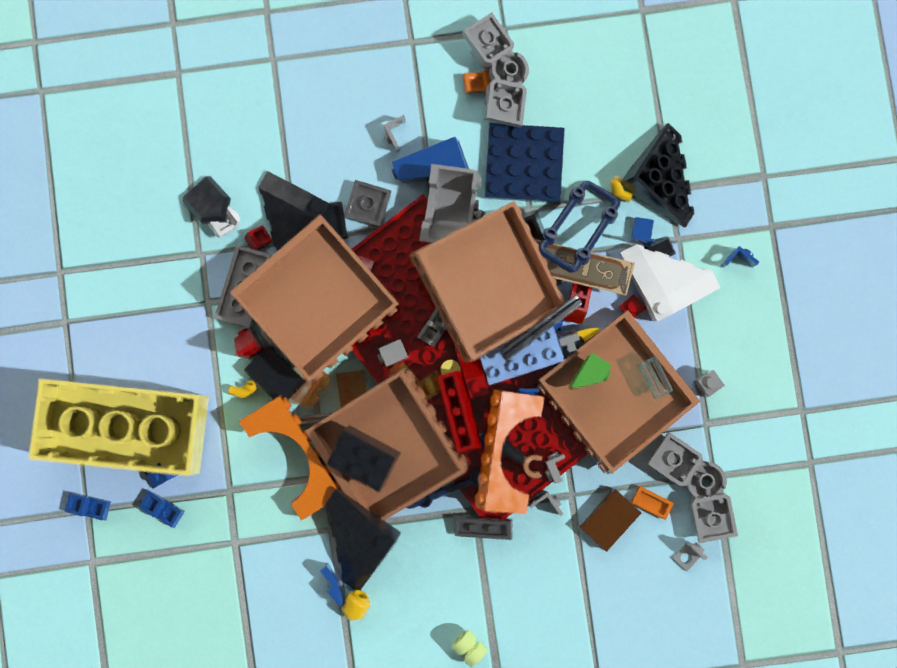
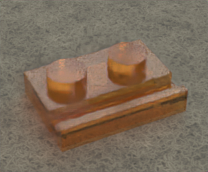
M364 370L336 374L341 408L367 392Z
M322 371L324 375L312 385L302 400V405L307 408L315 406L320 398L318 395L331 382L329 380L331 375Z

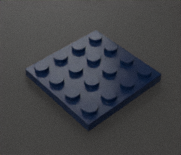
M489 123L485 199L560 203L565 128L523 125L521 128L505 124Z

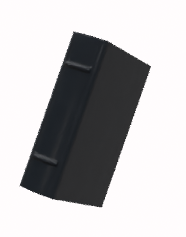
M269 345L244 369V372L250 379L266 392L272 400L280 395L289 400L306 383Z

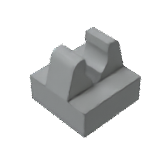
M574 329L556 335L561 347L565 345L569 353L576 351L574 342L580 339Z

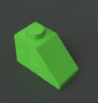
M590 353L585 358L568 389L574 390L596 385L602 381L605 382L611 374L609 369L612 365L595 354Z

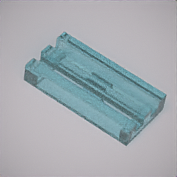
M656 356L637 365L655 400L673 391ZM651 362L653 363L659 377L661 378L666 388L665 391L663 390L658 377L656 376L652 366L650 365ZM647 370L649 371V373H650V375H651V377H652V379H653V381H654V383H655V385H656V387H657V389H658V391H659V394H658V392H657V390H656V388H655V386H654V384H653V382H652V380H651V378H650V376H649Z

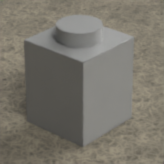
M400 339L379 348L380 353L377 354L381 364H386V367L408 359Z
M709 370L693 381L704 397H710L725 386L715 370Z

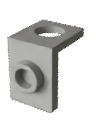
M404 115L384 124L386 132L384 137L388 145L392 143L395 151L399 150V146L391 129L406 122Z
M548 491L528 504L532 508L547 497L560 516L563 515L559 508L562 504L555 495L552 497Z
M687 541L674 555L673 559L683 569L688 571L699 558L706 560L708 557L703 553L705 550L697 542L693 544ZM684 552H689L692 556L689 563L681 561V555Z

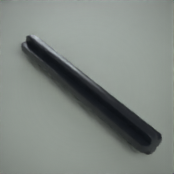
M576 295L570 298L500 351L501 357L508 361L581 306L580 298Z

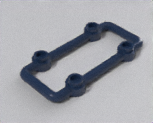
M583 181L579 187L573 188L569 194V202L551 228H546L541 235L542 241L539 244L541 256L569 273L577 272L581 265H586L591 258L590 252L608 224L614 223L617 219V210L620 207L619 198L591 181ZM588 188L613 204L611 207L604 209L601 214L602 221L585 247L576 251L574 255L575 262L573 265H570L546 250L548 245L556 242L558 237L557 231L574 206L583 202L585 198L584 191Z
M479 432V436H480L481 443H482V447H483L482 449H483V451H484V449H485V442H484L485 435H484L483 433ZM481 470L473 471L470 477L434 491L406 508L413 509L418 506L427 508L435 499L472 484L479 486L478 478Z

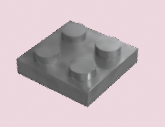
M355 180L344 217L380 227L392 190Z

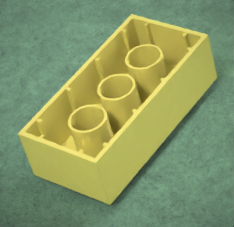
M39 379L29 459L186 476L200 474L209 396Z

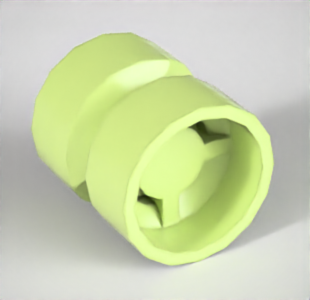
M469 629L464 631L451 646L458 655H463L464 662L470 668L476 665L488 651V648L482 642H476V636Z

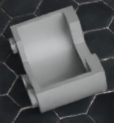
M436 164L431 165L429 177L430 190L425 222H422L420 241L433 243L476 221V219H473L474 211L478 212L479 207L476 193L477 188L481 187L482 177L478 176V170Z

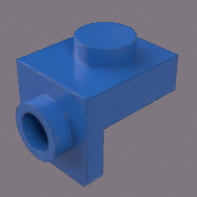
M144 471L153 489L178 476L176 474Z

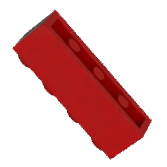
M453 371L437 376L457 453H467L483 448L463 373Z

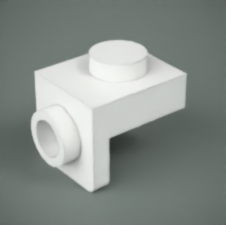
M228 206L226 213L228 215L227 222L219 223L217 221L208 224L218 239L237 229L240 223L238 213L232 210L230 206Z

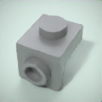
M556 452L547 456L548 460L544 461L547 470H545L546 476L549 481L553 480L555 484L563 481L555 462L565 458L564 454L559 455Z

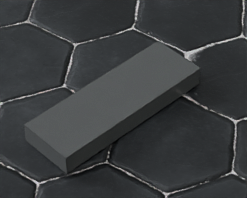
M472 516L454 517L455 536L512 540L513 538L512 519Z

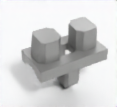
M437 308L418 335V338L433 348L447 328ZM433 327L434 329H436L437 333L430 328Z

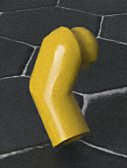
M613 177L610 182L612 194L619 199L630 202L633 194L623 189L620 177Z
M251 380L247 381V384L241 388L231 385L228 394L245 399L255 393L257 386Z

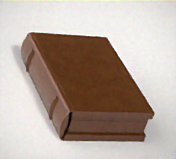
M613 488L579 527L607 552L640 516L641 512Z

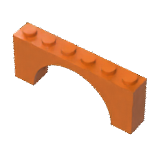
M502 390L493 391L490 400L491 410L487 419L488 430L484 439L485 449L481 458L482 469L478 478L479 488L475 497L477 508L492 512L526 514L529 494L515 490L506 481L500 463L501 449L506 436L516 424L530 417H541L544 397Z
M280 395L245 416L239 422L249 438L264 432L281 433L294 439L304 450L309 462V480L303 492L291 503L302 521L326 506V502L336 488L342 489L331 476V471L326 463L324 464L321 460V455L316 447H313L307 433L301 428L300 424H302L299 416L297 414L293 415L290 408L292 406L289 400Z

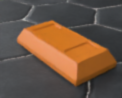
M638 486L631 501L632 504L664 520L667 519L674 504L641 486Z

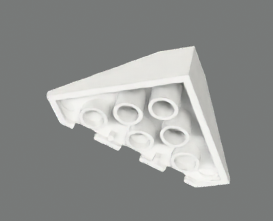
M638 244L620 252L623 260L635 263L631 278L652 321L666 318L721 288L712 270L700 269L692 263L669 258V255L658 251H649L644 249V246Z

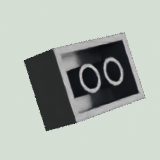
M349 425L342 430L327 465L380 492L385 487L401 452Z

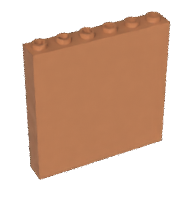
M515 201L410 254L464 362L477 359L531 328L565 303L564 296L559 292L556 280L550 274L547 262L542 258L539 246L533 239L530 228L525 223L521 215V209L516 205Z
M321 214L230 292L309 382L312 379L316 382L324 375L322 371L327 366L331 369L339 361L336 358L342 353L346 356L354 349L351 346L356 341L361 343L369 336L366 332L371 328L377 329L383 323L381 319L386 315L388 317L392 316L398 310L396 306L399 304Z
M628 310L536 381L539 392L543 396L546 395L550 400L549 404L553 410L559 411L562 415L561 420L563 423L573 429L574 437L579 442L582 441L588 455L592 458L595 457L598 461L597 466L599 469L607 474H613L700 402ZM590 353L595 354L612 365L609 369L611 374L605 382L602 381L596 385L574 390L568 389L585 358Z
M406 368L305 431L326 465L342 430L349 425L401 452L385 487L380 492L328 466L346 495L383 520L388 519L465 473L468 469L467 459L463 454L457 453L454 439L448 436L445 424L438 420L435 408L427 403L422 388L417 387L414 382V375L411 371H407Z

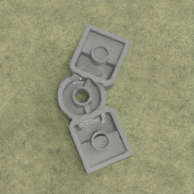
M491 12L463 30L461 34L472 48L470 53L480 67L489 69L491 82L486 87L484 120L521 128L523 126L527 89L522 84L528 77L529 66L523 55L518 52H512L514 42Z
M667 432L647 462V465L677 486H686L687 491L693 496L689 502L692 522L695 524L698 543L738 536L731 498L723 493L727 485V478L723 469L715 463L702 461L701 453L672 433ZM704 476L709 477V484L707 486H703L701 482Z

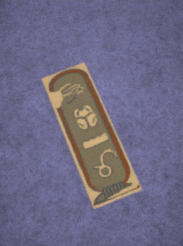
M534 239V240L537 242L538 246H539V244L541 243V240H536V239ZM557 244L548 245L546 250L570 265H573L575 262L574 255L578 249ZM591 253V258L586 265H581L577 272L569 273L544 258L550 274L555 279L627 296L635 265L633 262Z

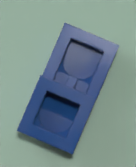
M152 491L147 492L138 507L171 528L176 527L185 512Z
M69 493L65 512L104 521L107 520L111 501Z
M327 564L320 572L332 585L327 592L341 606L344 602L343 590L337 575L331 566Z

